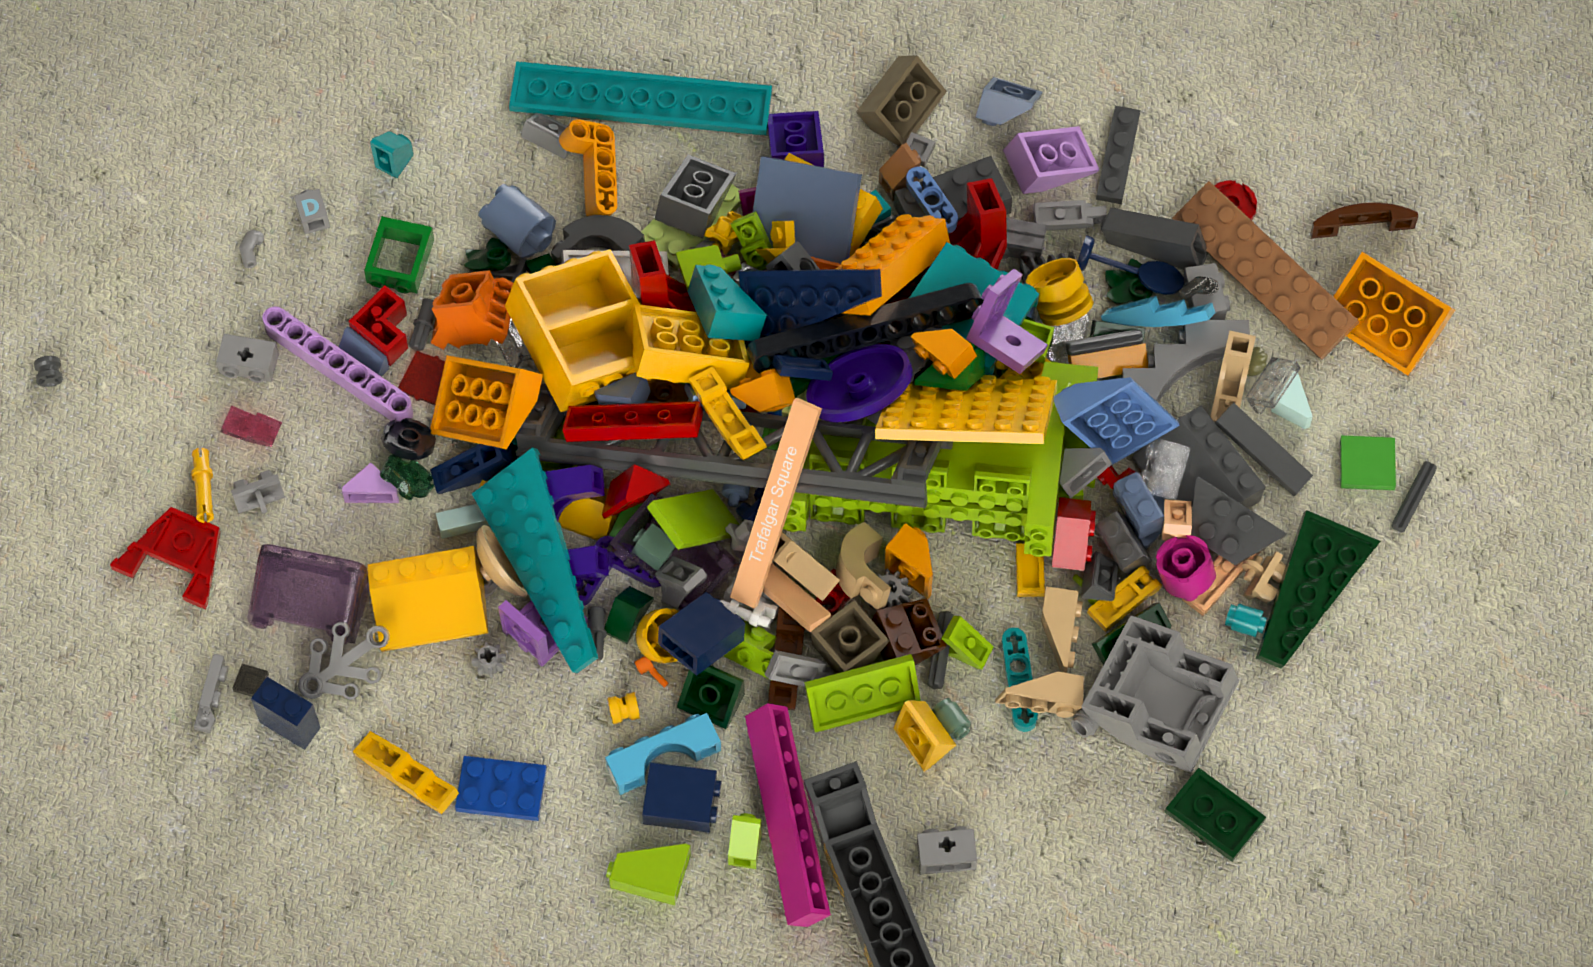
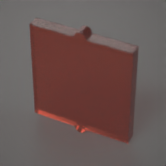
M416 351L398 389L408 396L414 397L415 401L421 400L436 405L445 361L439 359L437 355L433 357Z

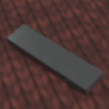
M1234 402L1215 422L1228 437L1293 496L1297 495L1313 476Z

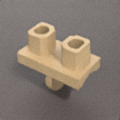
M1276 551L1273 556H1266L1264 561L1258 555L1254 560H1244L1242 568L1246 574L1243 578L1248 582L1251 581L1243 595L1248 600L1256 597L1266 604L1274 599L1278 590L1271 586L1268 581L1272 578L1278 583L1281 582L1286 567L1281 562L1282 554Z

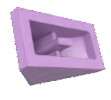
M369 463L342 487L345 503H399L397 487L372 463Z

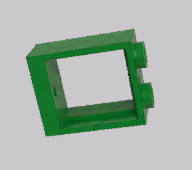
M381 216L364 269L366 282L376 288H382L386 285L388 288H393L400 293L407 294L411 292L417 294L434 243L433 228ZM385 238L419 245L410 275L376 267Z

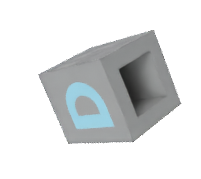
M320 189L305 190L294 196L305 234L330 228Z

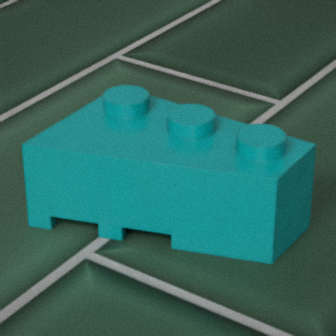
M695 265L687 292L707 337L746 341L760 338L767 314L721 267L715 265Z

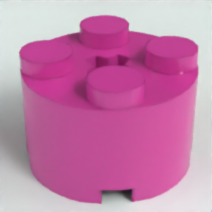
M1186 535V538H1170L1157 551V570L1164 589L1172 596L1183 598L1185 601H1193L1199 595L1206 592L1216 579L1215 567L1207 544L1196 536Z

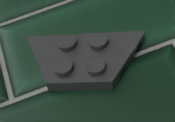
M1196 478L1191 535L1202 539L1209 549L1237 566L1245 559H1248L1255 553H1259L1267 546L1287 535L1286 532L1202 478Z

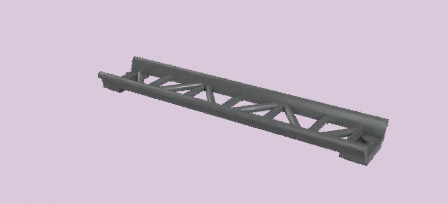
M543 383L540 386L536 404L516 434L517 458L533 447L540 452V461L578 466L593 465L602 469L626 471L635 464L660 476L756 488L766 487L772 469L770 464L745 462L736 453L729 456L732 448L725 440L717 456L714 455L701 429L699 430L698 437H693L702 456L664 452L671 438L658 439L651 450L618 446L627 440L566 442L563 439H554L564 417H566L567 411L560 412L548 387ZM646 400L645 403H667V402H658V401H649V400ZM594 401L585 405H598V403ZM702 407V421L712 422L707 412ZM741 411L750 426L778 429L762 438L767 448L781 441L788 416ZM818 420L812 440L831 472L802 469L795 492L926 508L928 502L926 480L940 448L951 450L953 441L875 439L876 427ZM823 435L860 439L846 471L842 470ZM871 440L906 444V446L858 471ZM898 463L891 479L872 477Z

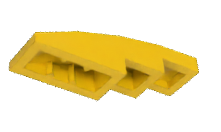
M369 731L353 750L357 757L374 770L440 814L447 809L459 794L454 786L438 778L431 769L412 759L408 752L372 731Z

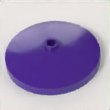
M876 344L849 351L833 359L828 364L833 371L831 381L817 379L810 381L806 391V399L808 403L822 408L819 417L822 420L848 422L861 419L882 410L894 402L908 387L912 379L913 368L907 354L902 349L893 345Z

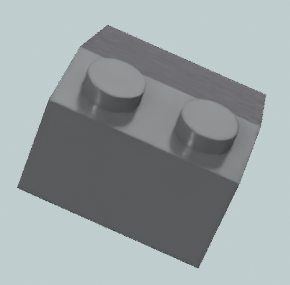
M688 154L661 193L655 220L703 239L707 228L712 226L735 179L736 173Z

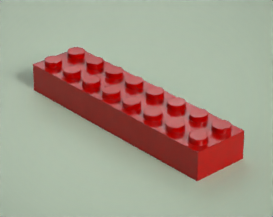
M700 401L569 406L562 430L566 442L698 437L703 411Z

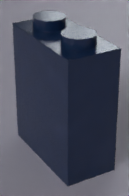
M705 592L659 626L658 644L697 676L744 641L745 622L739 615L727 609L719 599H715Z
M266 677L251 698L259 723L304 750L321 728L314 705L269 677Z
M650 763L642 813L643 824L710 832L711 823L716 824L718 807L714 806L715 797H720L722 781L717 780V770Z

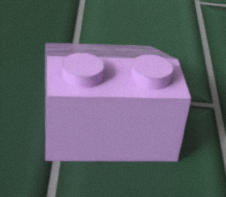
M1079 126L1017 133L1003 149L1023 194L1044 192L1099 171V167Z

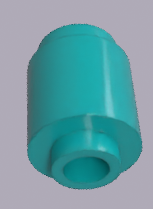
M1231 604L1225 625L1231 627L1233 631L1256 637L1258 632L1263 634L1268 618L1263 617L1264 611L1242 604H1238V606Z

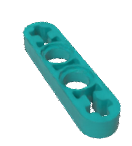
M1015 627L1009 628L1002 635L1001 645L1007 687L1033 680L1027 637L1023 630ZM1012 636H1015L1018 641V653L1014 654L1013 645L1009 642ZM1013 661H1021L1025 664L1026 668L1023 672L1015 673L1011 670L1010 664ZM1011 708L1012 722L1017 730L1028 732L1035 728L1038 713L1026 708L1027 716L1032 718H1029V723H1024L1023 719H1019L1021 718L1022 708Z

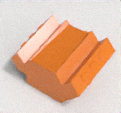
M490 270L450 275L443 282L439 296L433 301L432 311L435 315V323L431 344L442 350L445 349L448 343L458 349L461 346L470 344H483L487 346L490 339L503 344L508 333L511 318L505 308V304L514 283L505 278H494Z

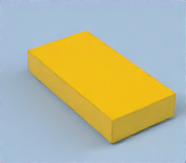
M1016 543L1017 597H1044V556L1036 557L1031 554H1024L1025 543Z

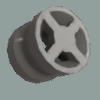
M43 356L34 361V368L38 371L36 382L39 386L52 387L63 381V374L59 371L61 367L60 358L56 356Z

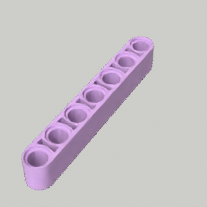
M273 306L265 310L262 319L266 333L271 339L390 421L401 422L405 418L412 419V404L410 397L284 309ZM274 321H281L278 325H271ZM295 335H301L299 339H291ZM316 349H322L320 353H312ZM337 363H342V364H343V365H342L341 367H339V368H333V367H332L334 364H337ZM355 378H364L361 382H353ZM376 392L385 393L380 397L373 396ZM398 406H405V407H406V408H405L404 410H402V411H396V410H394V409H395L396 407H398Z

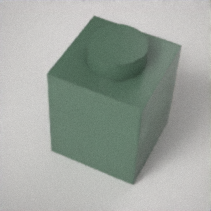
M652 523L647 530L642 528L633 539L636 545L632 553L658 571L676 547L667 534Z

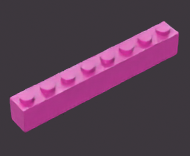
M767 703L745 716L787 925L809 927L831 916L788 708Z

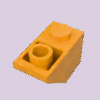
M953 329L917 332L911 336L915 345L913 350L923 360L930 359L933 362V367L940 374L945 375L947 373L953 379L977 357L971 343Z
M776 369L761 372V377L757 379L750 377L740 380L739 386L730 389L731 395L758 412H776L791 406L795 399L790 377L780 376Z

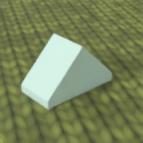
M1292 370L1275 397L1271 412L1303 429L1310 428L1313 416L1298 371Z

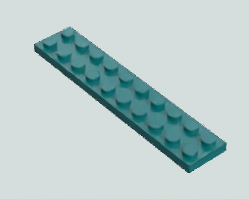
M516 61L509 109L513 112L540 113L544 115L767 136L772 86Z

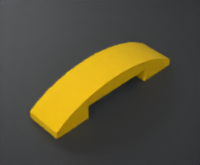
M713 366L689 378L694 392L713 424L732 450L742 460L767 448L766 443L753 425L750 426L728 394L726 385Z

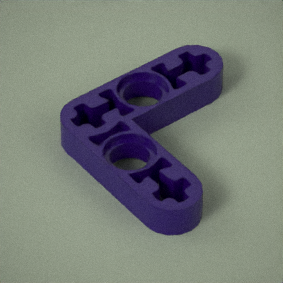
M603 536L595 543V546L605 548L612 545L613 553L608 551L609 572L614 568L649 587L658 588L661 586L656 576L651 579L650 573L647 571L655 572L656 570L632 553L633 547L611 536ZM629 556H634L639 560L638 565L633 568L626 567L623 562ZM644 563H646V569H647V570L642 569ZM606 577L584 580L587 583L584 588L586 596H579L584 606L590 603ZM579 580L575 584L577 591H580L584 586L583 580Z

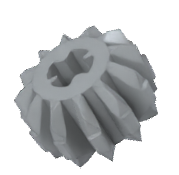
M888 569L884 571V576L878 572L875 573L893 591L890 592L886 607L884 608L910 602L908 596L912 594V588L907 586L909 581L907 577L900 578L898 570L893 575H890Z

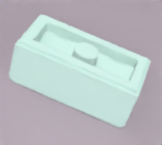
M478 504L436 513L441 539L478 531L483 525L490 527Z

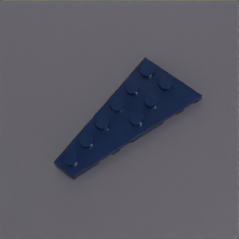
M880 269L739 271L740 288L767 314L760 338L821 322L882 297ZM744 340L746 351L752 341Z

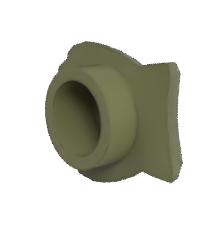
M1253 347L1247 376H1256L1263 372L1266 367V360L1268 359L1264 349Z

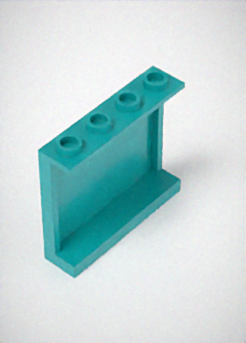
M946 242L909 298L964 283L976 285L982 295L989 285L994 286L1002 274L1006 276L1008 273L996 270L982 258H975L969 255L961 246H953ZM1019 282L1003 316L1020 326L1032 307H1037L1039 293L1031 285ZM968 319L942 326V329H953L965 339L974 320ZM985 352V375H992L997 359Z

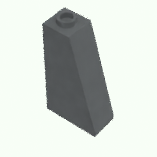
M1110 208L1107 217H1104L1101 223V231L1108 244L1168 263L1183 270L1186 267L1204 265L1208 255L1199 224L1116 208Z

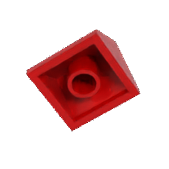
M634 464L610 482L602 512L603 518L607 519L649 500L669 486V480Z

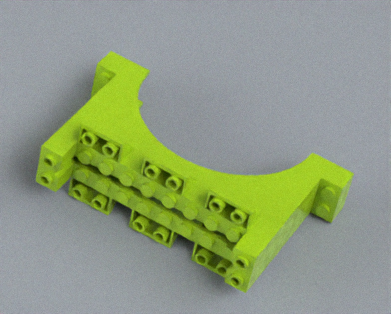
M1044 362L1041 376L1049 377L1050 380H1057V395L1059 390L1067 383L1077 384L1097 381L1098 367ZM1054 403L1044 444L953 441L951 450L940 448L926 480L928 500L926 508L795 492L783 529L790 532H806L809 508L810 519L820 522H843L848 525L865 522L866 510L876 513L891 512L892 528L901 529L906 523L912 528L917 527L928 533H945L946 518L956 521L970 520L973 521L972 536H979L985 539L992 537L1009 541H1025L1024 554H1031L1036 557L1051 556L1066 426L1062 423ZM866 419L865 426L876 427V424ZM823 435L842 470L846 471L860 439ZM812 440L803 469L831 472ZM871 440L858 471L906 446V444ZM898 463L872 477L891 479Z

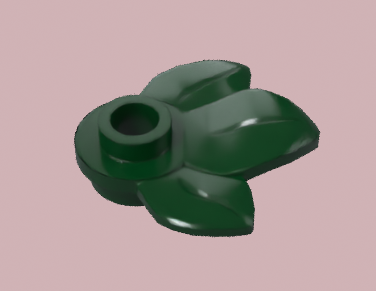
M491 238L487 243L486 249H466L468 262L464 264V267L473 271H482L489 268L497 271L503 270L511 263V255L507 252L508 247L499 239Z
M1133 258L1128 262V265L1140 268L1142 265ZM1106 270L1105 279L1111 288L1106 297L1112 302L1125 304L1152 297L1153 291L1141 284L1137 274L1128 271ZM1141 290L1143 294H1138L1135 291Z

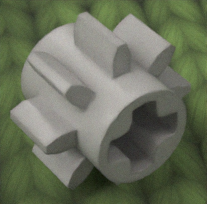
M485 642V646L481 649H474L478 658L472 659V665L474 667L479 666V676L485 673L490 678H493V674L498 671H504L501 662L507 661L506 654H499L501 650L499 644L493 647L488 642ZM492 658V662L486 663V659Z

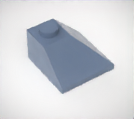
M993 77L983 89L976 118L982 119V122L986 125H1001L1032 109L1041 98L1043 92Z

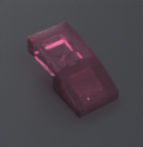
M231 405L220 432L250 443L272 447L282 422L259 412L253 415Z

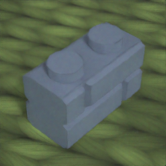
M1135 472L1114 483L1113 496L1129 524L1133 527V531L1138 539H1142L1162 529L1164 515L1139 472Z

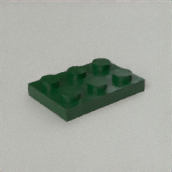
M1199 767L1165 808L1167 815L1231 862L1235 860L1266 820L1265 815Z

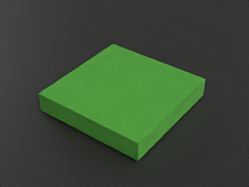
M1341 435L1340 488L1395 491V438Z

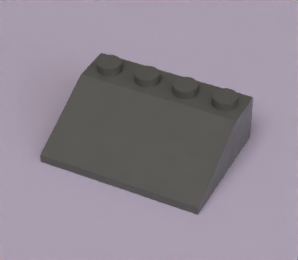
M1202 406L1179 418L1177 421L1180 426L1147 444L1132 456V460L1155 489L1164 486L1166 491L1161 493L1163 499L1192 501V507L1197 477L1202 478L1247 508L1261 501L1266 488Z

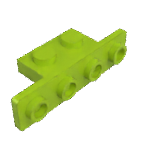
M743 620L745 622L744 641L725 654L724 657L767 678L764 674L774 654L769 649L774 646L776 636L768 633L764 628L752 626L749 622Z

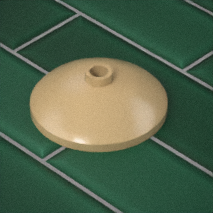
M486 525L481 526L477 531L476 542L477 554L482 564L479 569L483 577L487 581L492 579L501 589L509 593L525 597L528 593L492 529Z

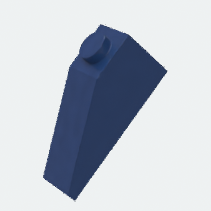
M512 442L507 449L478 444L430 469L436 492L443 494L479 484L482 480L489 481L517 460V456Z

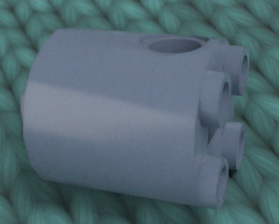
M506 184L499 186L495 192V197L489 204L484 205L478 214L482 219L483 227L492 231L503 244L520 258H529L535 253L544 251L552 241V233L556 225L555 218L534 200L526 197L517 186H507Z

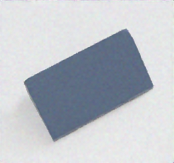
M347 326L339 348L382 377L389 370L387 356L351 327Z

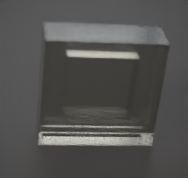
M242 664L233 685V691L252 697L266 677L269 676L268 671Z

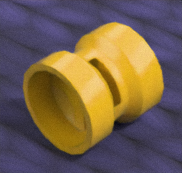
M635 692L627 693L621 698L616 696L607 698L613 724L621 723L623 719L627 718L631 720L640 719Z

